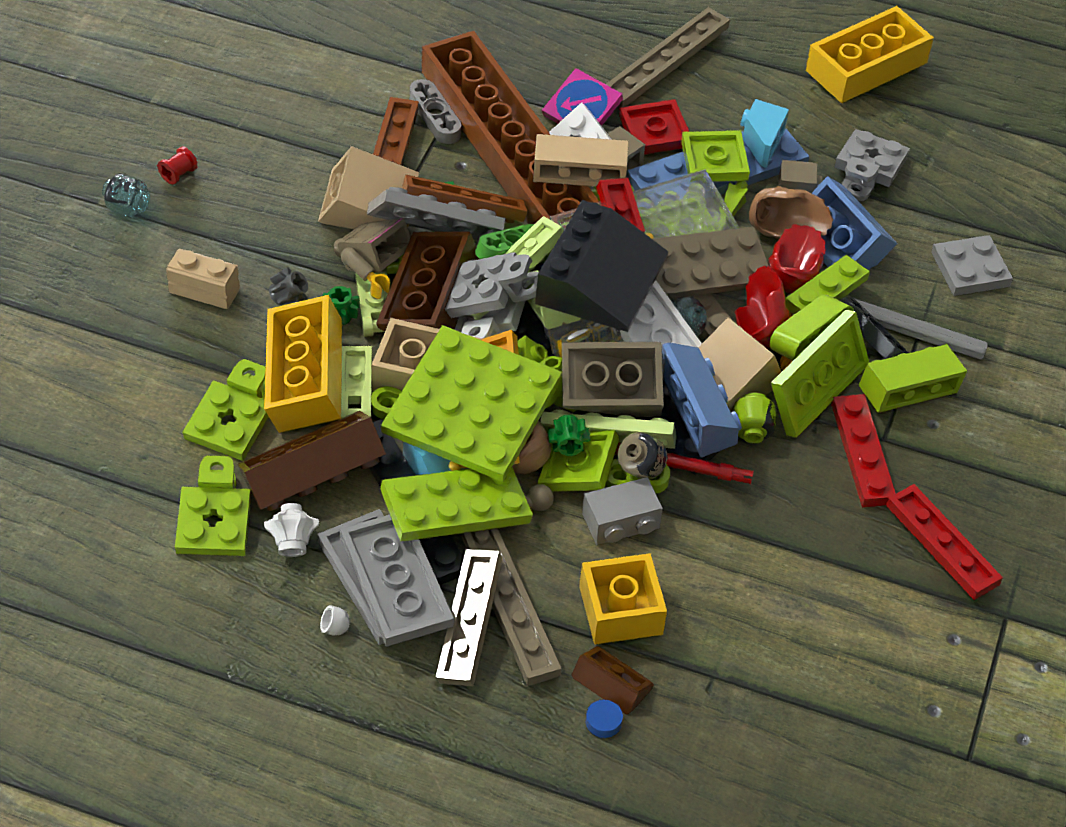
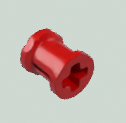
M182 146L168 160L163 159L159 161L157 168L162 178L167 183L174 185L179 182L180 176L188 171L196 170L198 162L194 154L188 148Z

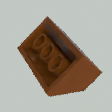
M470 231L412 233L376 325L379 329L385 332L390 318L438 329L442 325L451 329L455 328L459 317L451 318L445 311L447 302L462 263L479 259L475 253L477 247Z
M357 411L237 465L256 505L260 510L267 508L268 511H271L286 504L285 499L298 493L299 497H303L315 492L318 489L316 485L329 480L330 483H335L348 477L347 471L358 466L361 469H367L380 462L379 457L385 455L386 452L371 417L361 411Z

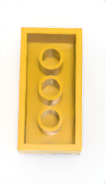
M895 6L811 44L806 71L839 102L843 103L927 64L934 37L898 6Z
M325 295L268 309L264 410L275 428L281 433L341 419L342 318L330 296Z

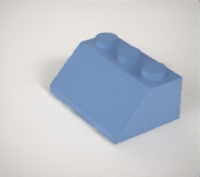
M827 176L812 192V194L824 199V203L829 207L830 215L833 218L832 228L827 230V235L821 236L825 240L826 249L823 262L828 267L847 255L864 268L870 269L877 266L897 245V242L842 184Z
M669 342L663 344V380L700 457L738 444V432L742 429L737 413L735 411L730 412L726 404L728 403V397L723 385H717L713 378L715 372L708 357L704 359L698 347Z

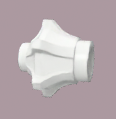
M284 504L281 506V512L273 515V519L264 522V527L274 537L279 555L286 557L302 556L306 554V545H308L311 534L319 527V519L308 516L302 511L300 504Z

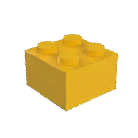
M651 553L582 563L579 588L594 645L663 635L667 609Z

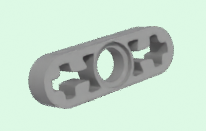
M426 79L414 81L410 85V100L419 101L418 113L434 137L443 144L458 142L461 138V121L435 84ZM431 109H439L443 112L440 114H431L428 111Z

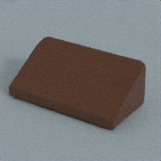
M599 646L580 655L572 672L573 679L602 699L616 703L622 712L627 715L638 706L654 687L653 682Z

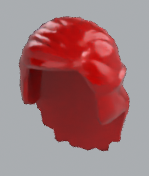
M793 224L790 229H784L782 236L775 243L772 255L768 258V265L781 278L784 292L792 294L819 274L826 252L825 240L821 238V231H816L814 227Z
M762 266L748 277L749 282L745 286L747 306L737 308L735 310V317L738 326L766 349L770 350V339L773 332L778 326L789 319L790 311L786 307L781 278L773 271L772 267Z

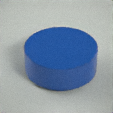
M598 700L592 703L586 713V726L593 735L601 738L616 735L622 726V710L616 703L609 700Z

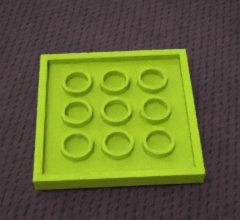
M442 325L382 422L381 432L504 482L560 384L562 372Z

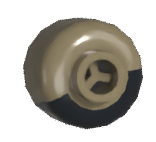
M637 432L630 434L619 446V464L624 471L639 479L648 477V479H652L661 474L666 467L668 459L666 448L661 441L647 433Z

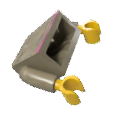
M404 218L364 223L342 239H337L334 243V252L338 257H341L348 271H354L364 281L368 280L371 282V296L380 299L382 290L389 293L390 279L385 274H375V272H381L402 256L412 235L408 231Z

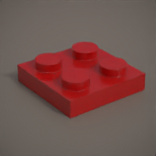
M675 99L621 107L619 111V118L624 129L645 144L644 154L682 149V132H690Z

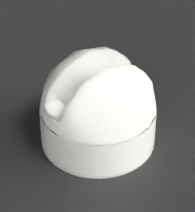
M327 606L321 618V632L333 636L345 633L350 626L348 613L339 607Z

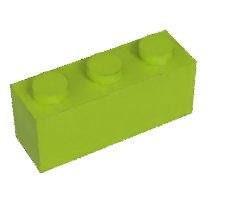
M948 344L867 363L859 387L879 413L958 393L967 370Z

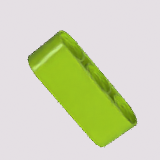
M822 294L775 329L770 339V348L793 361L845 310L854 311L852 306L827 294Z

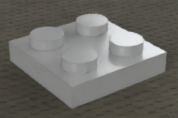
M990 235L933 244L931 253L953 296L1011 286L1013 277Z

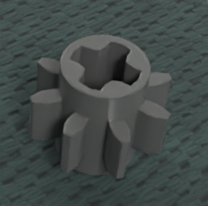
M287 267L270 277L273 284L269 287V293L276 304L287 305L307 299L304 293L308 290V282L302 273L298 271L291 273L290 268Z

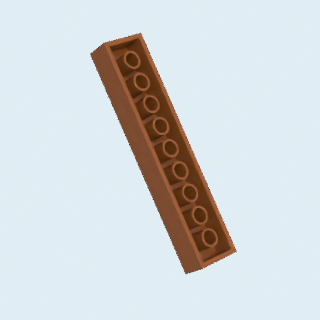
M475 31L422 46V74L427 80L435 84L461 121L462 131L507 195L524 200L527 209L525 220L528 224H536L544 216L565 229L582 200L601 205L589 186L533 182L537 134L550 135V133Z

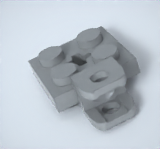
M855 129L837 156L834 167L846 173L842 185L858 201H864L872 193L875 182L890 187L906 161L910 148L896 141H888L874 136L868 131Z
M515 252L463 262L445 311L451 318L504 309L509 297L513 302L535 298L539 272L528 273L532 259L529 255H517ZM534 283L531 288L526 289L530 284Z

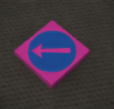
M575 68L542 109L543 116L558 124L582 102L602 126L621 103L623 95L619 91Z

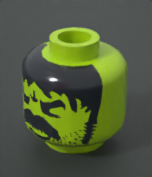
M753 392L745 394L735 402L733 411L737 413L742 427L738 432L740 438L748 443H760L773 435L776 428V408L769 398L764 394Z

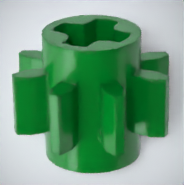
M335 286L328 293H323V296H330L342 318V325L349 323L352 318H358L360 297L352 296L351 288Z
M563 415L558 419H554V428L547 430L549 443L553 444V451H559L565 456H574L581 451L583 452V442L591 441L589 428H586L585 419H578L574 415Z

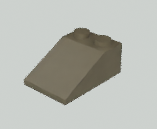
M562 342L563 408L616 416L661 417L664 405L661 342Z

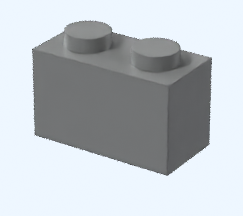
M648 477L584 493L582 515L595 544L599 545L607 542L614 543L622 538L637 534H648L659 529L663 508Z

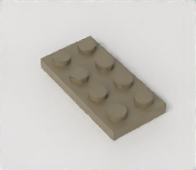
M754 227L653 239L669 251L668 257L656 278V281L669 299L746 289L745 286L749 282L748 277L755 273L758 268L769 266Z

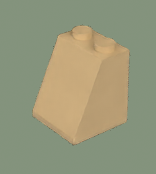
M351 146L331 171L318 222L355 229L364 223L385 221L386 219L367 215L369 202L390 187L403 188L405 174L418 177L419 172Z
M729 317L698 347L704 359L708 357L713 365L715 372L713 378L716 384H722L728 397V403L726 404L730 412H733L735 402L745 394L756 392L766 396L773 391L771 382L781 373L775 355Z

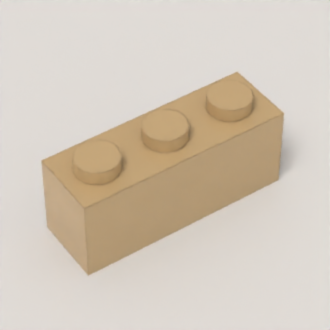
M537 134L533 182L597 186L599 180L626 178L628 141Z

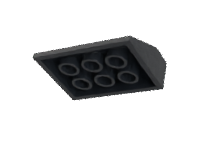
M582 200L538 273L535 304L628 332L662 269L669 251L613 209Z

